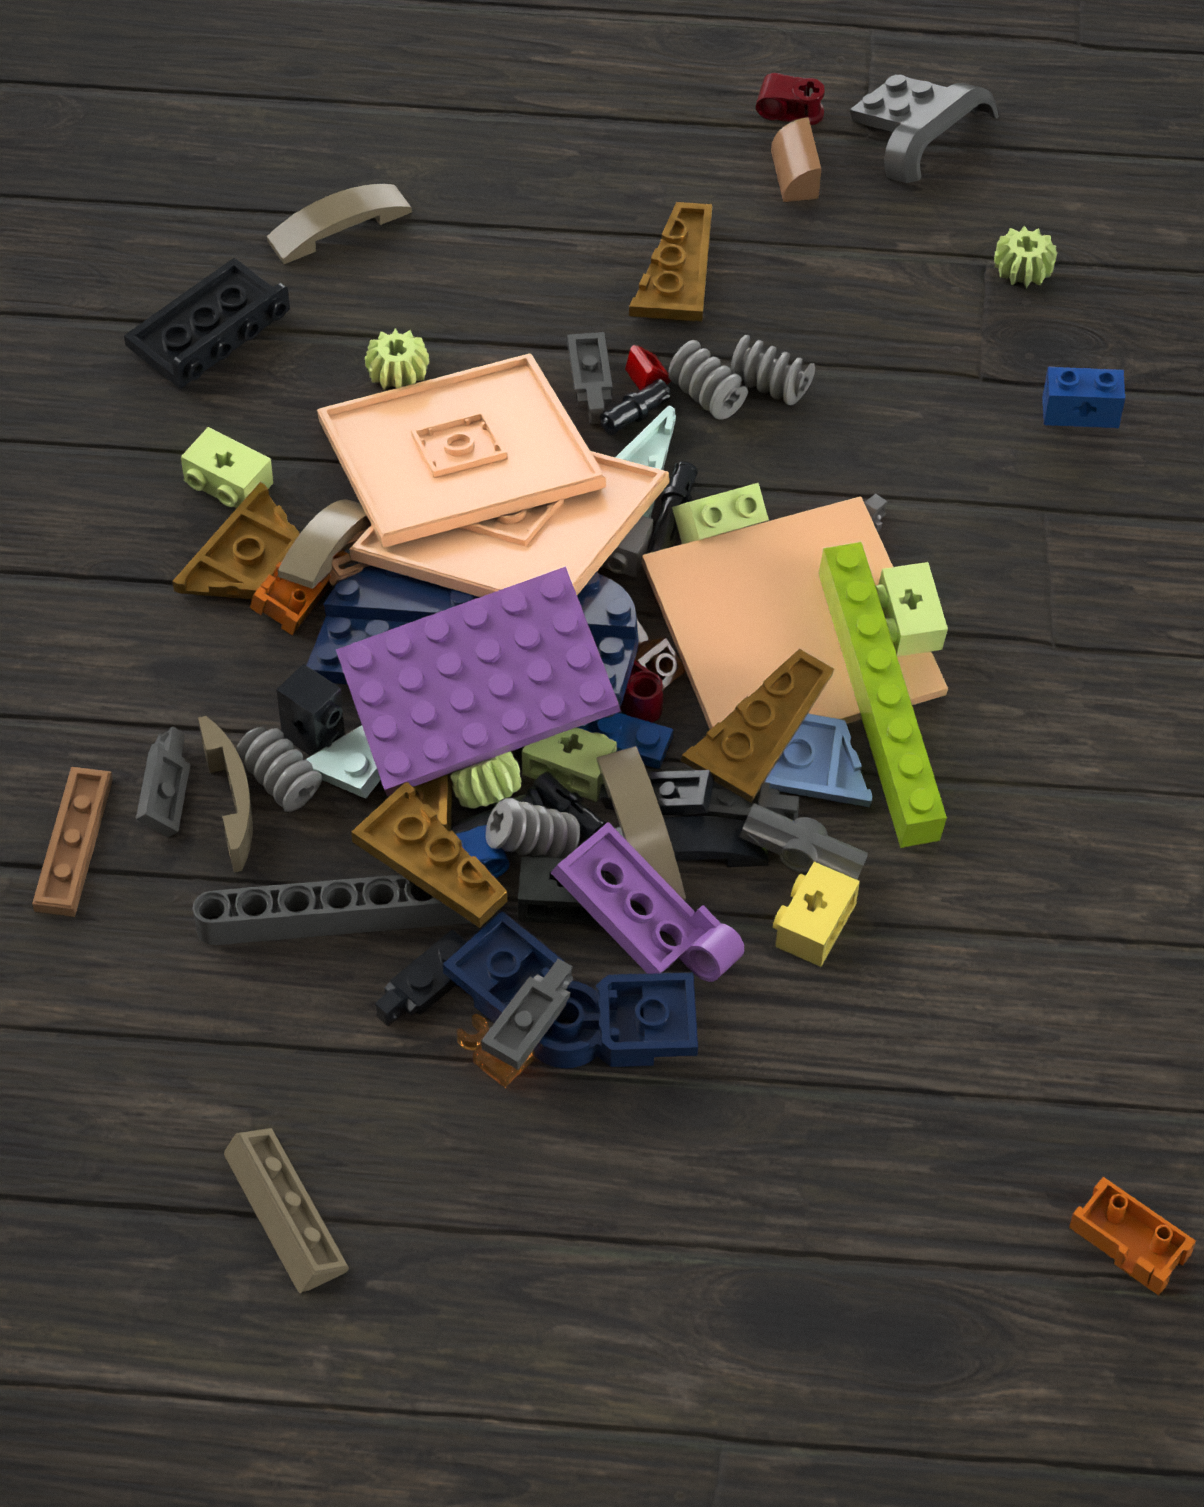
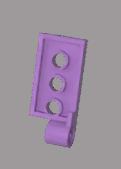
M609 822L563 859L551 872L647 974L663 973L679 958L697 977L704 981L713 982L744 954V943L740 935L732 927L721 924L704 905L695 912ZM601 871L610 872L615 877L617 885L606 882L601 875ZM630 901L640 903L645 908L646 915L636 913L632 909ZM660 931L669 933L674 938L676 946L666 944L660 936Z

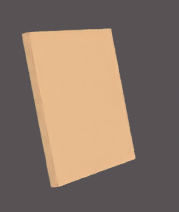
M532 354L518 356L317 410L319 422L383 548L606 488L604 473Z
M590 451L606 477V488L386 548L382 547L371 525L349 549L351 560L478 597L566 566L575 592L578 595L669 484V472Z
M861 496L642 555L641 563L709 729L718 722L721 723L735 710L736 706L744 698L753 694L763 684V681L798 649L834 668L832 677L808 714L845 720L846 724L862 719L818 574L823 548L862 542L875 585L879 584L882 569L893 567ZM932 652L897 656L912 705L946 696L948 687Z

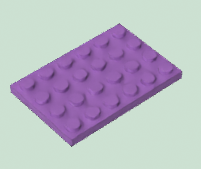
M566 566L336 649L387 796L392 795L405 782L414 787L620 712L617 698Z

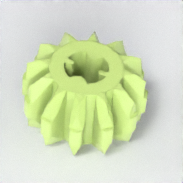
M1023 226L1020 232L1010 228L1008 234L1000 236V240L997 242L994 255L995 267L999 269L1000 278H1010L1011 285L1017 282H1022L1026 288L1031 282L1041 285L1042 281L1050 277L1054 271L1057 256L1056 246L1052 244L1050 235L1041 236L1039 228L1033 232L1028 231L1025 226Z
M395 328L390 335L380 331L378 340H370L368 351L366 352L367 356H365V366L368 368L372 383L380 382L383 390H386L391 386L400 388L405 385L415 384L416 381L424 380L427 365L429 364V354L422 338H414L411 330L404 334H399Z
M511 751L452 772L450 776L455 797L459 799L461 806L474 809L479 806L486 807L495 802L499 803L500 800L511 797L514 792L520 789L522 782L517 760H514Z

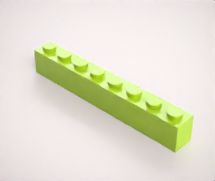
M862 542L823 548L818 574L900 848L940 841L947 817Z

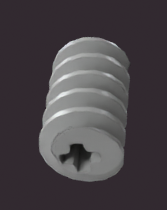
M744 335L737 344L730 368L731 375L738 374L744 380L747 387L754 388L757 386L759 392L764 394L770 392L774 399H781L783 397L785 404L794 405L797 403L812 382L815 374L814 363H810L806 370L803 371L801 370L802 358L797 357L792 365H789L790 355L788 352H783L779 359H775V346H770L764 354L762 353L763 341L757 340L752 348H750V335Z
M697 340L688 341L673 357L668 371L669 378L674 384L679 385L684 393H688L694 401L699 402L702 408L710 411L714 418L719 420L727 419L741 407L747 397L748 389L744 386L740 387L741 377L738 374L731 375V369L725 365L721 366L719 358L711 357L708 349H700L701 345Z
M256 727L248 731L237 745L236 751L242 763L245 765L246 770L255 776L256 781L264 786L265 791L274 797L275 802L283 807L284 812L298 810L307 803L320 787L323 780L321 773L316 770L312 771V764L308 760H303V754L299 750H293V743L288 739H284V734L280 729L274 728L267 731L264 727Z
M506 798L495 806L486 826V841L491 848H502L505 852L515 851L518 855L522 856L528 854L531 857L545 855L551 858L565 859L577 849L580 838V824L571 813L546 809L543 806L519 802L513 798Z

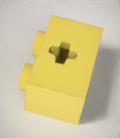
M813 862L807 875L800 874L797 877L791 891L793 899L789 906L782 905L777 912L773 922V928L777 930L776 947L822 967L857 904L860 881Z

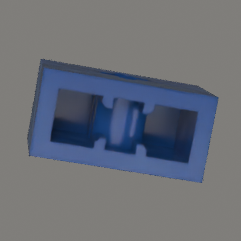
M1048 367L1042 396L1044 425L1119 428L1125 402L1124 370Z

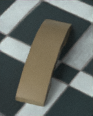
M370 184L353 187L324 197L296 212L267 236V242L282 263L286 264L316 252L315 241L371 218H375L380 225L412 213V207L395 185Z
M348 499L339 500L319 512L303 529L287 552L278 569L277 577L313 589L331 572L332 557L358 532L366 530L371 526L361 503Z
M207 716L198 717L209 773L226 770L236 813L222 816L233 871L234 873L243 870L247 861L253 834L252 807L247 776L239 754L226 734Z
M637 747L597 757L608 797H611L624 839L685 901L686 896L667 828Z

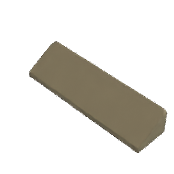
M273 1129L236 1133L225 1149V1158L299 1293L309 1291L346 1273L349 1270L347 1263Z

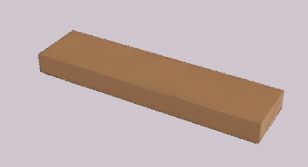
M71 767L33 899L34 912L75 917L113 781L110 771Z

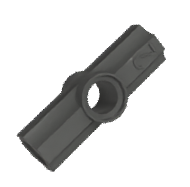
M754 803L739 835L744 840L779 854L781 862L787 868L799 873H807L813 862H816L857 880L868 856L867 852L828 836L826 828L815 819L800 817L793 821Z

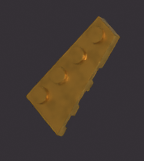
M676 202L663 230L661 242L653 252L647 273L643 275L639 283L637 295L633 297L629 305V316L702 321L712 204Z
M798 649L766 678L753 694L744 698L736 706L735 710L721 723L718 722L706 733V736L694 747H690L682 755L681 762L695 770H710L715 782L752 802L832 677L834 668Z
M408 782L399 787L351 831L354 844L479 928L507 902L506 889L476 856L471 857L462 847V841L452 830L449 832L439 822L437 813L428 803L424 805L416 796L415 789Z

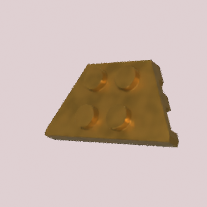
M260 482L177 575L172 581L175 592L180 594L252 599L254 593L261 587V584L268 575L271 574L273 576L276 565L283 561L300 533L294 525L288 522L287 515L281 506H276L269 496V490L265 484Z

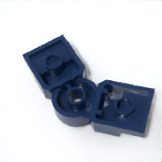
M501 911L443 963V973L474 998V1007L495 1023L529 976L534 978L539 974L545 977L557 959H562ZM693 972L607 975L596 985V990L586 984L572 981L566 989L570 992L566 1006L531 1052L541 1062L558 1068L579 1067L589 1063L597 1056L610 1067L654 1066V1057L698 1056ZM568 1019L573 1021V1023L565 1025L558 1021Z

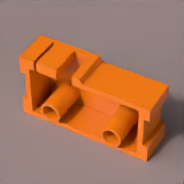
M340 551L333 558L336 559L348 553ZM279 562L276 565L273 576L269 574L261 584V587L254 593L250 608L260 615L265 613L282 624L281 629L293 635L331 586L329 579L332 576L329 573L312 589L277 577L278 569L282 563Z
M1105 1177L1094 1187L1092 1197L1084 1208L1079 1206L1075 1210L1069 1225L1070 1229L1115 1260L1114 1265L1157 1295H1160L1168 1285L1175 1267L1178 1264L1183 1266L1188 1260L1196 1243V1240Z

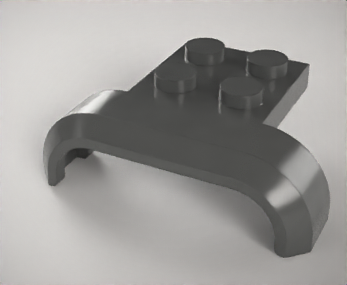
M896 74L889 77L875 91L864 96L862 101L850 109L853 122L893 132L885 150V173L887 178L904 183L921 179L920 161L927 145L967 113L981 111L989 113V116L997 119L999 117L996 101L991 92L985 88L965 83H954L949 87L932 84L929 81H920Z

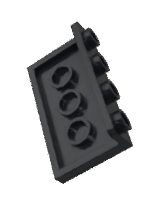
M233 258L125 334V346L181 389L192 380L198 379L204 371L218 361L227 358L232 351L247 340L256 337L261 330L272 322L281 319L290 310L288 288L282 283L272 287L236 258Z

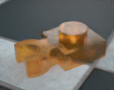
M479 1014L472 1016V1026L479 1031L477 1034H467L461 1028L456 1031L457 1041L461 1047L467 1050H477L473 1053V1063L504 1088L534 1061V1051H532L519 1070L482 1050L481 1040L489 1031V1025L487 1020Z

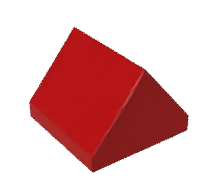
M633 345L630 348L625 370L639 390L647 387L656 379L663 380L667 385L671 382L669 373L655 354L638 345Z

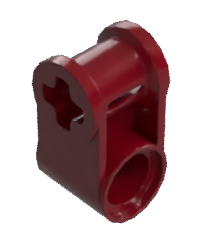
M770 73L763 79L755 108L761 117L768 120L793 122L809 117L810 125H815L822 121L824 117V107L821 104V100L824 97L825 87L818 79ZM810 88H812V89H813V93H812L811 96L809 97V95H810ZM808 107V115H805V110Z
M634 661L620 710L628 716L651 723L658 720L663 713V683L661 678Z

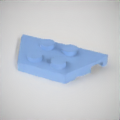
M807 714L765 782L770 783V788L777 789L780 792L870 807L872 802V793L870 789L867 790L860 771L862 766L857 752L851 746V735L845 720Z

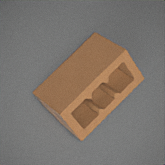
M809 117L801 118L785 125L778 131L772 141L771 153L783 202L819 198L821 165Z

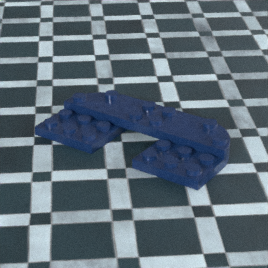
M370 565L363 568L361 572L338 582L324 603L326 618L306 666L332 683L347 684L336 649L479 597ZM595 572L577 597L618 704L621 706L639 645L636 610L631 597L619 584Z

